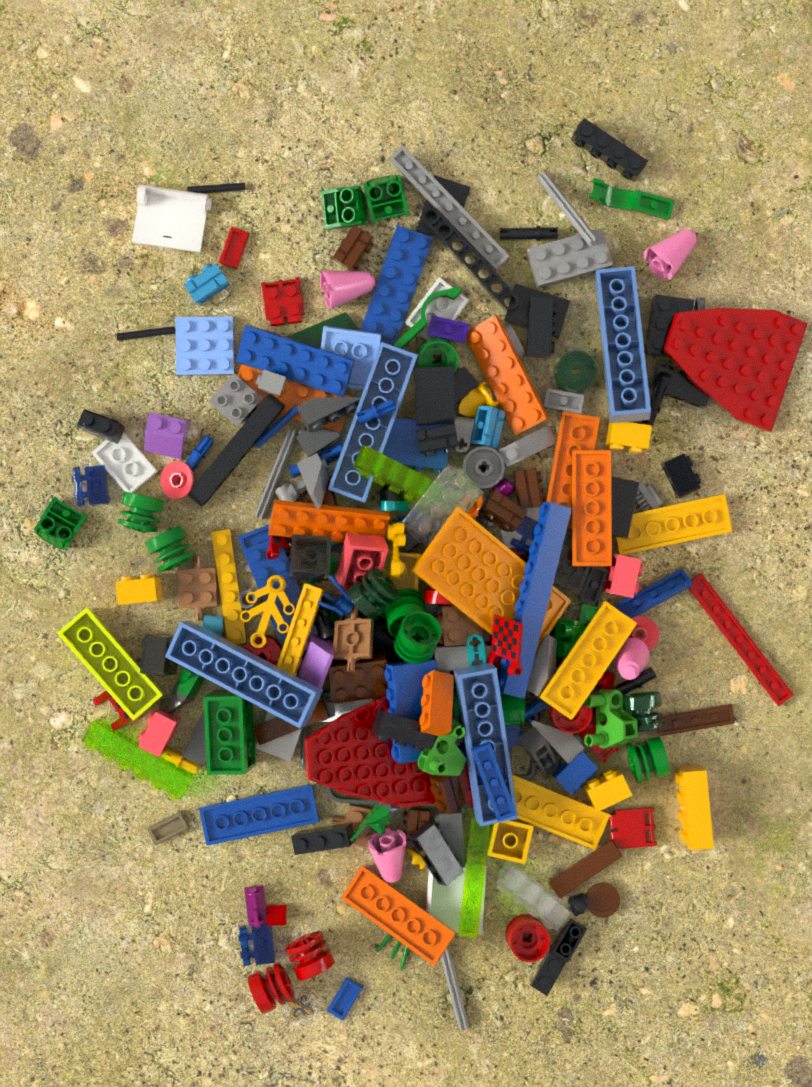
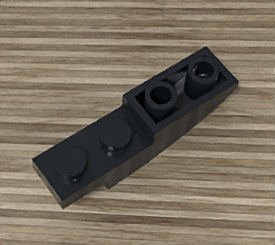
M569 919L543 957L530 986L548 996L566 962H569L587 928L573 919Z

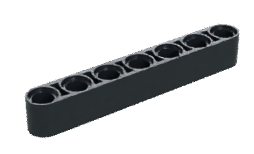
M435 207L426 208L422 215L425 226L503 310L507 312L514 311L519 303V298L515 292ZM429 213H434L437 217L432 222L426 219ZM440 228H448L449 234L446 236L439 233ZM455 241L462 243L463 247L460 250H455L452 247ZM468 255H472L476 261L473 264H468L465 258ZM485 269L488 271L489 276L481 278L478 272ZM495 283L500 284L502 290L498 293L491 289V286ZM506 298H513L515 305L508 307L504 302Z
M270 393L193 485L188 496L203 507L283 411L285 405Z

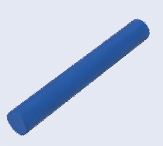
M297 405L292 407L260 437L255 444L258 448L298 413Z

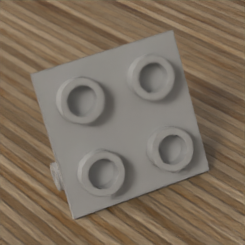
M233 373L208 402L238 427L263 398Z

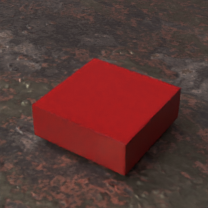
M267 905V926L286 925L287 906Z

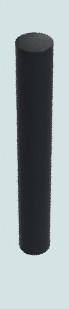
M245 182L188 186L187 191L195 193L245 190Z
M171 326L117 333V340L175 334V328Z

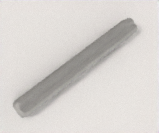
M545 171L538 175L539 182L589 246L594 245L598 241L597 236L548 173Z
M289 428L256 510L255 516L264 519L266 517L298 432L294 429Z
M448 946L441 960L459 1030H466L469 1028Z

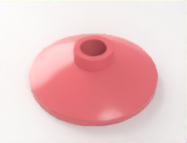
M173 461L163 469L160 481L165 495L172 499H181L191 491L193 473L186 463Z
M645 616L630 618L637 625L628 638H638L647 645L649 651L652 650L659 641L660 634L657 624ZM638 630H643L644 633L642 635H638L636 632Z

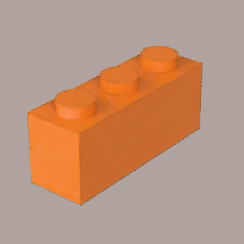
M432 670L422 680V714L419 723L421 725V732L442 737L451 732L454 675Z

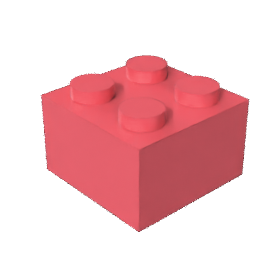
M162 709L154 711L147 720L148 728L143 730L138 738V741H140L138 747L160 757L165 753L182 718L173 713H166Z

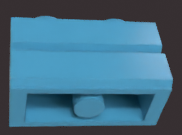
M211 263L202 268V273L197 276L193 274L186 279L187 283L184 286L198 306L230 285L216 263L214 265Z
M478 406L471 444L498 449L505 411L490 406Z

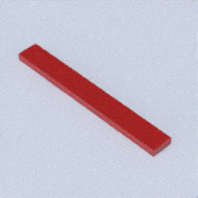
M699 573L691 579L693 586L688 589L775 704L780 706L794 694L704 575Z

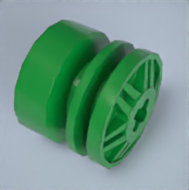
M443 338L427 339L417 351L418 366L453 365L454 373L458 368V354L452 344ZM434 354L437 355V356H438L439 354H441V355H440V359H441V360H440L439 362H438V361H434V362H433L434 358H433L432 356H433Z
M125 491L122 504L130 507V510L120 511L119 514L126 515L128 518L127 520L118 518L117 523L125 526L127 529L139 532H157L158 527L151 526L150 523H160V520L152 517V514L162 513L165 501Z
M181 525L145 542L150 554H160L154 560V563L164 562L163 565L157 568L159 573L173 570L187 563L196 555L194 550L188 553L184 552L191 547V544H180L187 537Z
M406 588L393 591L384 600L388 631L395 638L402 620L407 614L417 611L426 612L424 598L415 589Z
M417 611L407 614L402 620L394 643L399 657L412 664H422L429 661L441 638L442 629L440 623L434 616L426 612Z
M659 736L646 739L645 749L640 741L636 742L637 751L632 743L627 744L629 768L638 784L643 783L642 773L646 781H650V771H653L657 779L670 776L666 751Z

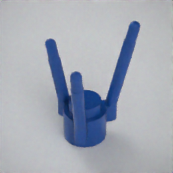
M329 575V578L344 596L339 595L337 598H334L324 591L323 596L334 602L335 606L318 601V605L333 610L340 615H347L354 606L353 597L345 591L333 575Z

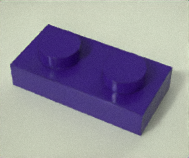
M432 315L427 335L464 344L469 324Z

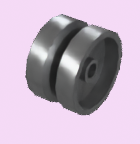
M487 446L476 447L471 450L462 463L464 479L469 485L477 489H489L498 484L505 471L504 460L501 454L494 448ZM485 465V472H481L479 466Z

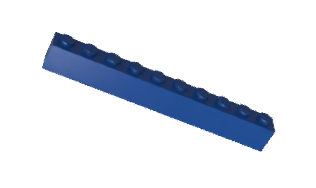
M543 502L539 509V519L534 528V539L529 548L530 555L524 567L525 575L519 587L520 595L515 603L514 619H512L523 623L520 657L523 672L521 675H509L508 667L511 660L502 658L500 662L501 670L498 676L500 693L523 699L525 697L572 508L552 502Z

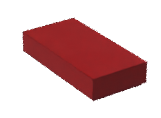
M231 226L219 264L237 270L250 233Z

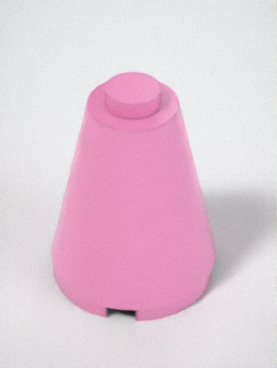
M683 229L644 251L645 261L649 260L650 265L648 267L663 280L665 278L671 280L696 245V234L692 230Z
M322 271L320 273L321 290L324 289L325 295L323 298L327 308L334 309L372 291L373 286H375L374 276L370 275L369 272Z
M638 638L626 639L612 660L613 665L623 678L627 680L635 679L645 669L650 658L648 647Z
M385 828V834L378 835L375 832L371 834V839L368 840V847L383 880L394 883L402 875L407 840L403 831L399 829L391 831L390 828Z

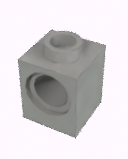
M264 370L263 374L259 373L256 384H258L259 390L281 397L287 378Z

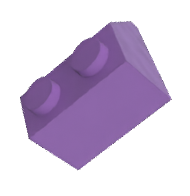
M149 412L145 429L144 451L182 460L190 422Z
M310 633L297 670L298 676L320 689L334 657L332 640L323 641L322 637Z

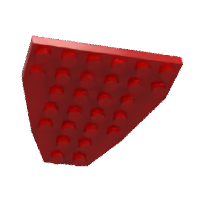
M713 308L675 313L663 351L674 360L678 368H682L687 374L686 377L708 397H712L718 402V405L721 408H725L735 420L767 432H772L808 323L777 310Z
M386 695L341 715L305 738L306 778L346 795L371 799L399 807L434 804L436 801L435 795L430 789L431 774L422 771L418 766V761L403 764L394 761L391 754L393 740L389 739L388 742L377 739V735L371 733L377 710L388 712L390 708Z

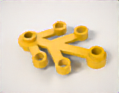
M397 522L393 523V525H388L387 540H392L391 575L393 578H400V574H404L405 567L404 562H401L398 550V546H405L406 542L404 523Z
M279 575L271 576L267 580L265 587L255 592H249L246 595L247 602L255 604L258 598L269 593L267 601L248 611L244 610L240 614V619L247 623L251 621L252 617L263 612L258 631L250 638V642L255 648H262L266 644V637L264 635L271 614L278 625L277 630L281 634L289 631V625L284 622L275 605L277 595L284 606L283 611L286 615L294 614L295 607L289 602L284 592L286 582ZM279 582L280 587L277 589L273 588V583ZM251 594L256 597L254 601H249L248 599ZM292 606V612H286V607ZM244 613H249L250 617L248 620L243 619ZM282 624L287 626L285 631H280ZM257 637L262 638L261 644L255 643Z

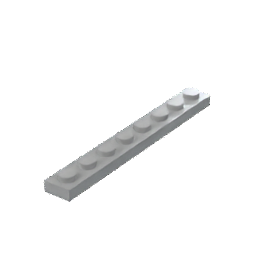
M403 145L389 158V161L433 207L439 210L495 271L510 257Z

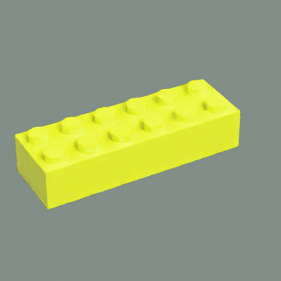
M86 607L57 632L133 721L137 720L165 695L90 608Z

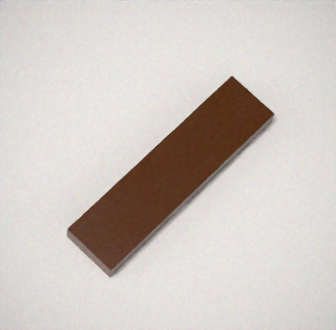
M323 699L318 701L307 726L330 717ZM279 717L252 727L259 745L301 729Z
M732 704L655 717L658 736L735 723Z
M611 839L551 879L549 884L558 897L562 898L623 857V854Z

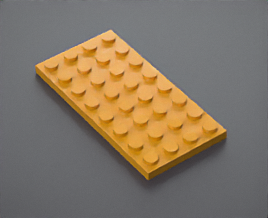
M456 507L411 571L492 635L494 615L511 620L514 619L515 603L519 599V587L524 579L526 562L460 507ZM552 586L536 652L540 648L541 641L551 632L571 602L568 597L554 586Z

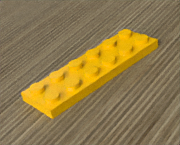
M719 494L633 513L628 539L615 537L618 554L626 555L732 532L725 494Z
M604 601L539 698L572 720L637 623Z
M512 774L518 819L596 850L609 820V813L602 810L597 812L594 807Z

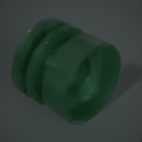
M578 350L568 352L562 356L554 369V379L557 386L561 390L571 393L583 392L593 384L597 376L595 360L588 353ZM574 367L581 370L579 376L572 373Z
M371 567L362 576L363 582L360 580L356 581L348 589V595L354 605L364 615L375 620L386 610L385 605L391 606L393 601L400 597V593L386 574L378 568Z
M640 692L623 696V710L631 711L630 715L637 719V732L651 731L665 725L663 719H655L663 716V712L654 711V708L662 705L660 692Z

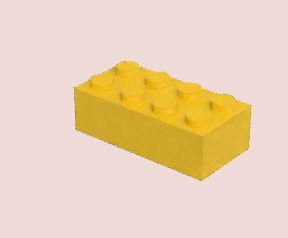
M700 765L676 767L677 772H674L675 784H678L679 790L676 791L677 803H680L678 820L682 822L680 839L684 841V845L690 850L714 848L707 771Z

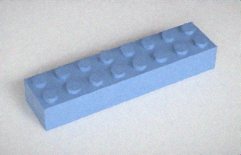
M635 266L597 269L595 285L610 423L649 420L651 406Z
M383 342L380 343L328 488L329 491L366 503L418 359L417 354ZM388 400L394 401L395 411L380 416V419L375 418L362 425L360 424L357 412L371 408L373 404L376 406Z
M190 620L180 622L165 655L166 658L298 728L307 726L323 692L322 689Z
M492 663L455 669L453 671L461 725L465 729L463 738L475 819L479 826L518 819L497 668ZM486 742H490L517 814L499 822L496 819L471 748Z

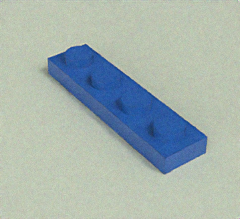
M681 568L639 591L637 595L634 594L633 598L628 597L615 604V606L627 617L632 618L688 589L693 584L684 569Z
M490 742L471 748L497 821L499 822L517 815Z

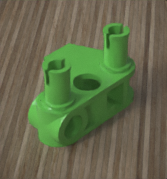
M600 689L596 695H589L584 701V705L587 708L595 707L596 734H587L584 738L585 744L588 747L599 745L601 748L615 747L638 738L637 719L623 710V696L618 689ZM600 721H605V726Z
M452 719L451 732L442 737L435 735L432 750L424 748L418 759V766L422 771L431 775H460L467 759L455 744L457 738L460 739L465 735V729L459 722Z

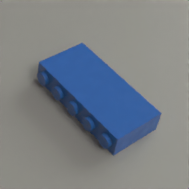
M396 418L379 467L385 468V464L393 465L394 469L404 470V466L412 467V471L423 472L424 468L431 469V473L442 474L443 470H447L448 453H444V450H439L433 456L425 457V454H420L416 430L446 424L416 425V420Z
M430 658L429 661L422 664H412L406 661L386 664L384 674L386 681H388L386 696L390 705L389 713L420 720L422 714L421 698L423 696L422 680L432 670L438 671L437 660ZM393 740L391 754L394 761L401 764L418 761L422 751L413 749L412 744L407 743L406 747L394 744L395 740Z

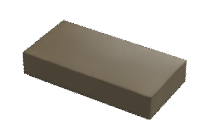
M181 810L148 827L147 831L156 846L189 829L190 826Z

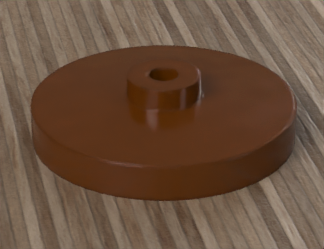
M596 883L586 893V897L589 898L588 910L597 917H609L619 908V893L609 883Z

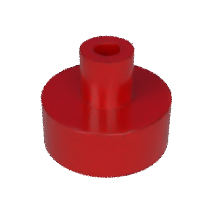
M605 671L597 683L598 688L610 689L614 683L615 675Z

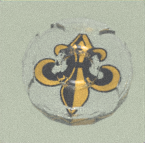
M293 988L294 1001L288 1002L286 1000V1004L281 1005L283 1017L288 1023L297 1027L309 1025L318 1015L319 1000L316 994L308 988Z

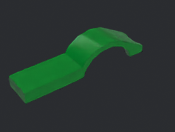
M592 179V183H594L593 190L588 198L612 208L632 210L665 220L671 219L675 200L639 190L618 189L607 185L603 180Z
M454 287L430 295L423 303L421 319L393 346L400 349L405 348L427 326L425 311L433 300L438 298L455 300L462 290L459 287Z

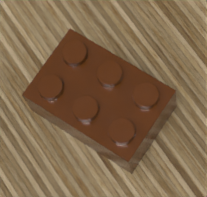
M385 652L372 653L371 659L355 661V672H347V660L335 661L332 659L328 671L333 704L381 698L386 695L388 681H386L384 674L387 664Z

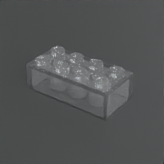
M448 464L401 523H404V528L427 549L454 509L460 507L467 513L482 495L483 491L459 467Z
M505 860L494 873L496 887L504 894L508 892L512 896L511 899L519 906L523 904L527 908L526 911L534 918L536 916L540 917L542 924L548 929L554 928L558 931L570 916L571 910L565 901L514 861Z

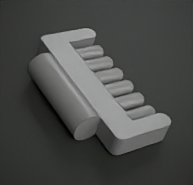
M642 481L639 482L637 494H640L636 496V500H638L637 504H641L639 508H643L642 511L658 508L659 505L664 503L651 483L645 487Z

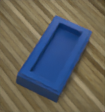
M346 976L328 1006L327 1011L344 1020L363 986Z

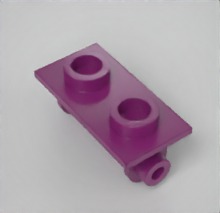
M263 885L244 887L249 926L253 925L254 928L261 927V924H267Z

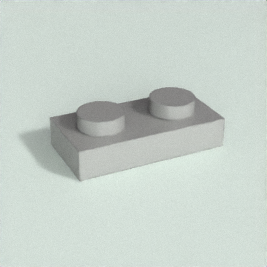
M547 388L543 406L548 409L581 414L585 395Z

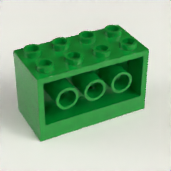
M214 690L203 697L207 775L246 774L256 765L255 736L252 728L254 727L253 703L228 690Z

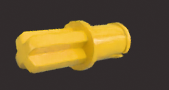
M168 747L166 748L165 753L171 756L163 753L162 759L176 765V768L180 767L192 774L198 772L200 764L182 757L183 754L180 755Z

